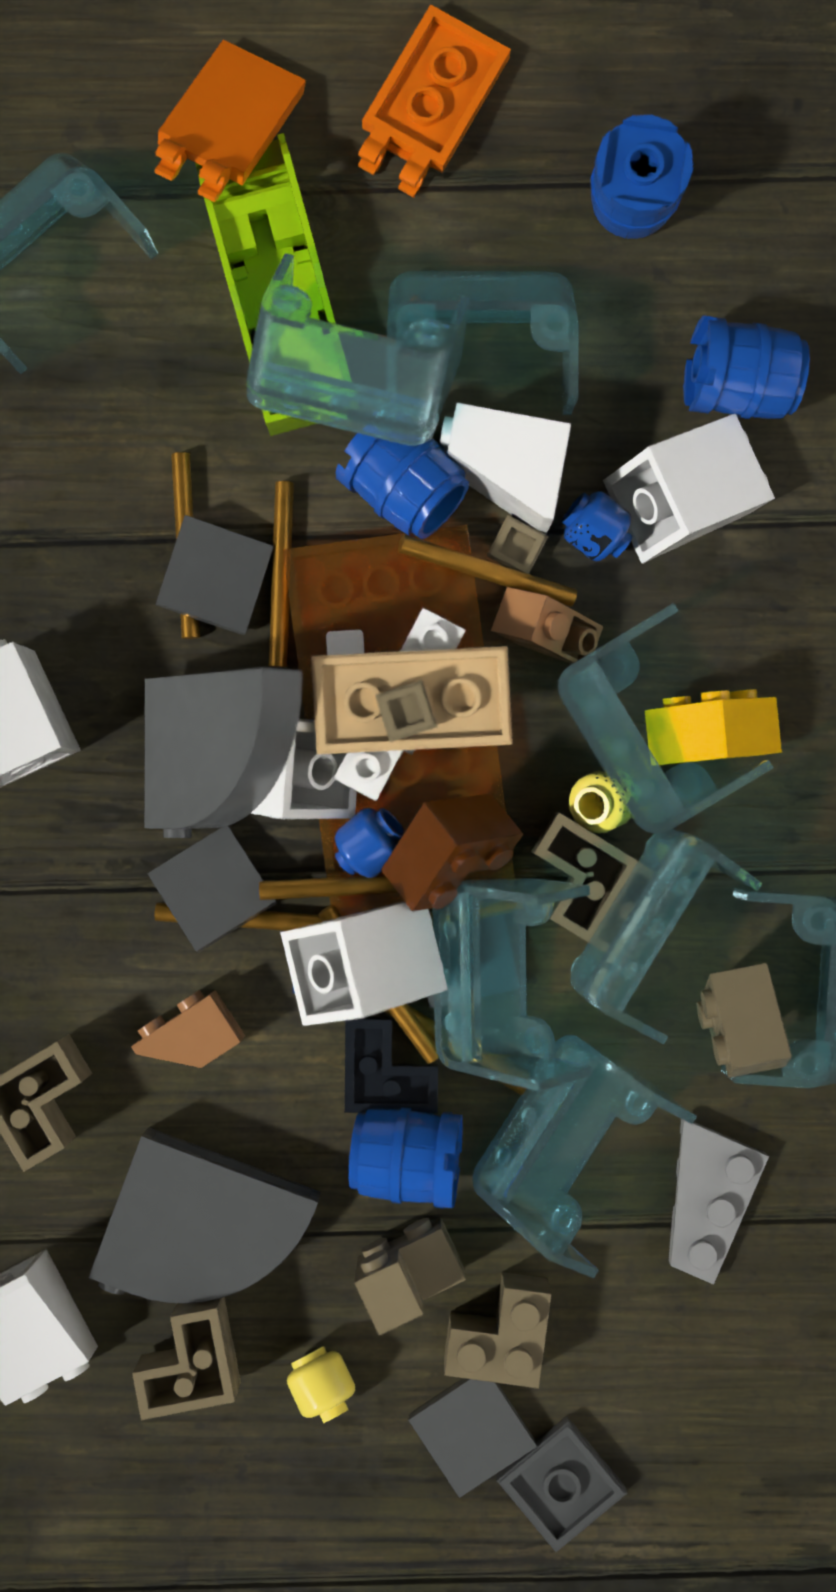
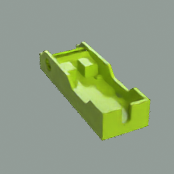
M284 133L278 134V139L271 142L243 186L229 180L216 202L204 197L270 436L359 412L356 393ZM195 163L196 169H197L198 178H199V182H200V186H201L202 183H203L204 180H205V179L199 177V172H200L202 166L199 165V164H197V163ZM302 245L307 248L296 252L293 250V248ZM240 262L245 263V266L234 268L233 265ZM318 312L326 315L330 334L324 335ZM253 330H256L261 353L255 354L250 336Z

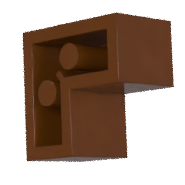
M492 794L424 802L381 870L412 912L429 908L441 909L456 898L457 888L468 873L486 869L497 870L506 865L512 858V850L523 836V833Z

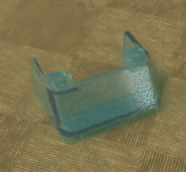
M58 153L48 157L0 199V271L65 213L68 212L75 217L86 218L95 215L103 207L112 214L150 259L154 258L158 252L145 226L100 175L72 155ZM0 338L1 354L22 374L28 368Z
M285 253L262 299L247 373L246 395L249 402L255 407L266 411L404 445L414 446L429 441L434 434L462 359L470 297L460 296L450 325L433 319H424L411 324L406 329L402 340L309 318L311 315V299L304 291L293 286L294 255Z
M407 271L398 275L392 281L389 288L387 320L388 414H392L390 407L396 406L398 408V351H416L428 345L434 336L435 323H530L532 338L538 346L547 351L563 352V415H572L579 397V321L573 287L564 275L557 272Z
M674 603L567 667L560 675L557 685L561 701L619 794L634 822L642 830L654 834H661L672 830L773 769L769 760L752 762L716 785L708 772L702 766L695 763H681L663 772L618 698L617 693L630 686L636 680L640 670L639 659L630 642L676 614L678 609Z
M664 828L648 840L645 851L584 951L574 961L570 977L572 988L591 1005L663 1045L668 1036L627 1010L625 1006L712 866L756 891L762 885L759 880L711 844L692 834L673 828Z
M537 878L463 880L457 888L456 898L450 904L441 909L433 908V930L448 988L446 991L434 994L435 1047L439 1059L446 1067L452 1070L539 1092L591 1076V1066L555 1058V1038L550 1026L541 1018L527 1015L526 926H537L546 923L552 915L553 902L590 895V885Z
M733 888V897L741 900L793 904L792 926L795 933L802 940L811 944L822 945L816 1039H801L792 1043L789 1046L792 1057L785 1067L731 1077L729 1079L737 1084L815 1088L836 1084V895ZM722 1065L721 1072L728 1077L726 1066Z
M566 1035L553 1044L532 1077L526 1091L520 1096L479 1160L473 1173V1187L478 1196L548 1260L595 1278L599 1270L570 1244L582 1223L581 1207L568 1194L571 1186L616 1116L629 1124L638 1125L647 1121L658 1106L690 1124H693L697 1116L651 1082L590 1043L575 1035Z

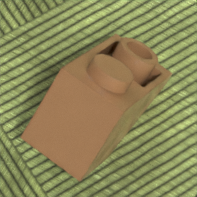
M507 587L491 631L520 646L588 670L604 626L549 596Z
M198 990L177 1004L181 1013L165 1022L160 1015L137 1030L142 1038L134 1043L131 1048L136 1055L202 1068L239 1044L244 1039L245 1034L216 990L207 996H204L201 990Z

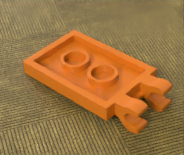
M430 4L362 119V129L368 131L370 135L358 153V156L361 157L358 167L375 175L388 150L407 161L399 175V179L402 181L398 189L415 198L430 167L440 173H443L507 64L511 49Z
M223 39L158 130L159 146L156 150V156L162 159L155 168V173L173 181L185 161L189 159L202 166L199 177L205 180L198 189V194L213 202L218 200L229 180L243 186L303 96L306 80Z

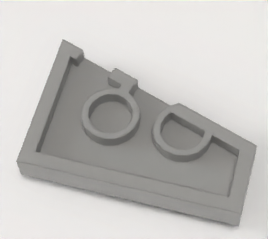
M681 1116L679 1158H677L676 1169L677 1187L672 1214L668 1261L672 1267L714 1285L769 1156L765 1152Z

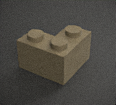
M555 812L531 850L533 854L570 876L546 916L591 944L640 862L561 813Z
M767 963L710 974L705 989L700 991L701 1001L696 1003L702 1030H710L714 1056L718 1066H726L728 1078L785 1067L792 1056Z
M70 1034L0 1074V1133L23 1172L64 1149L76 1138L54 1099L82 1083L93 1073Z
M429 1218L420 1219L404 1229L405 1235L388 1242L387 1238L378 1239L361 1250L363 1255L359 1256L357 1260L354 1283L379 1335L422 1316L423 1300L466 1280L465 1267L441 1218L430 1222Z
M502 1272L496 1318L450 1311L444 1353L445 1376L539 1388L552 1295L548 1279Z
M225 1297L206 1302L177 1303L170 1316L176 1348L142 1354L132 1372L141 1420L233 1403L240 1388L241 1380Z

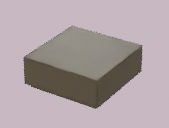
M507 515L486 555V559L529 574L549 536Z
M422 680L375 695L390 742L437 727Z

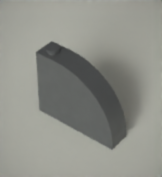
M258 668L145 679L144 828L163 829V838H192V829L225 827L240 821L253 812L273 789L289 757L299 720L302 671Z
M149 1127L139 1141L89 1278L98 1281L101 1289L112 1294L122 1295L127 1292L149 1300L166 1303H196L226 1297L258 1282L287 1258L307 1230L316 1210L321 1191Z

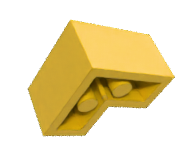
M757 689L701 693L702 702L691 704V696L662 699L663 708L645 710L650 766L782 753L776 697L757 698Z

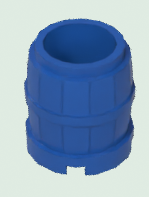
M633 115L624 119L621 125L615 127L611 132L609 130L603 137L590 178L591 203L599 223L612 234L625 239L647 237L658 231L677 211L693 171L692 150L688 141L685 144L683 138L677 133L678 128L672 122L655 115ZM637 172L644 174L647 177H640L637 175Z
M701 317L690 344L698 346L693 360L687 359L685 365L683 393L685 406H690L688 410L707 414L713 410L726 414H736L737 417L750 419L751 417L781 419L786 414L792 415L801 403L806 388L810 362L807 341L800 339L799 334L796 332L769 327L766 324L754 322L752 324L727 322L724 318Z
M396 406L390 407L391 416L388 417L382 411L379 412L351 440L345 449V452L351 456V459L346 469L338 463L336 479L351 492L358 493L374 508V512L379 517L389 521L406 535L411 537L417 536L422 540L436 532L455 512L467 493L469 481L465 479V471L455 460L448 456V453L444 451V447L414 427L413 421Z
M403 1107L400 1110L368 1109L366 1113H358L354 1123L350 1147L349 1187L358 1190L359 1195L391 1200L392 1203L402 1204V1202L433 1203L434 1208H454L460 1174L458 1166L459 1154L462 1152L463 1115L443 1112L439 1116L411 1111V1108Z

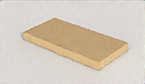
M507 647L312 656L317 755L512 744ZM422 680L437 727L390 742L375 695Z

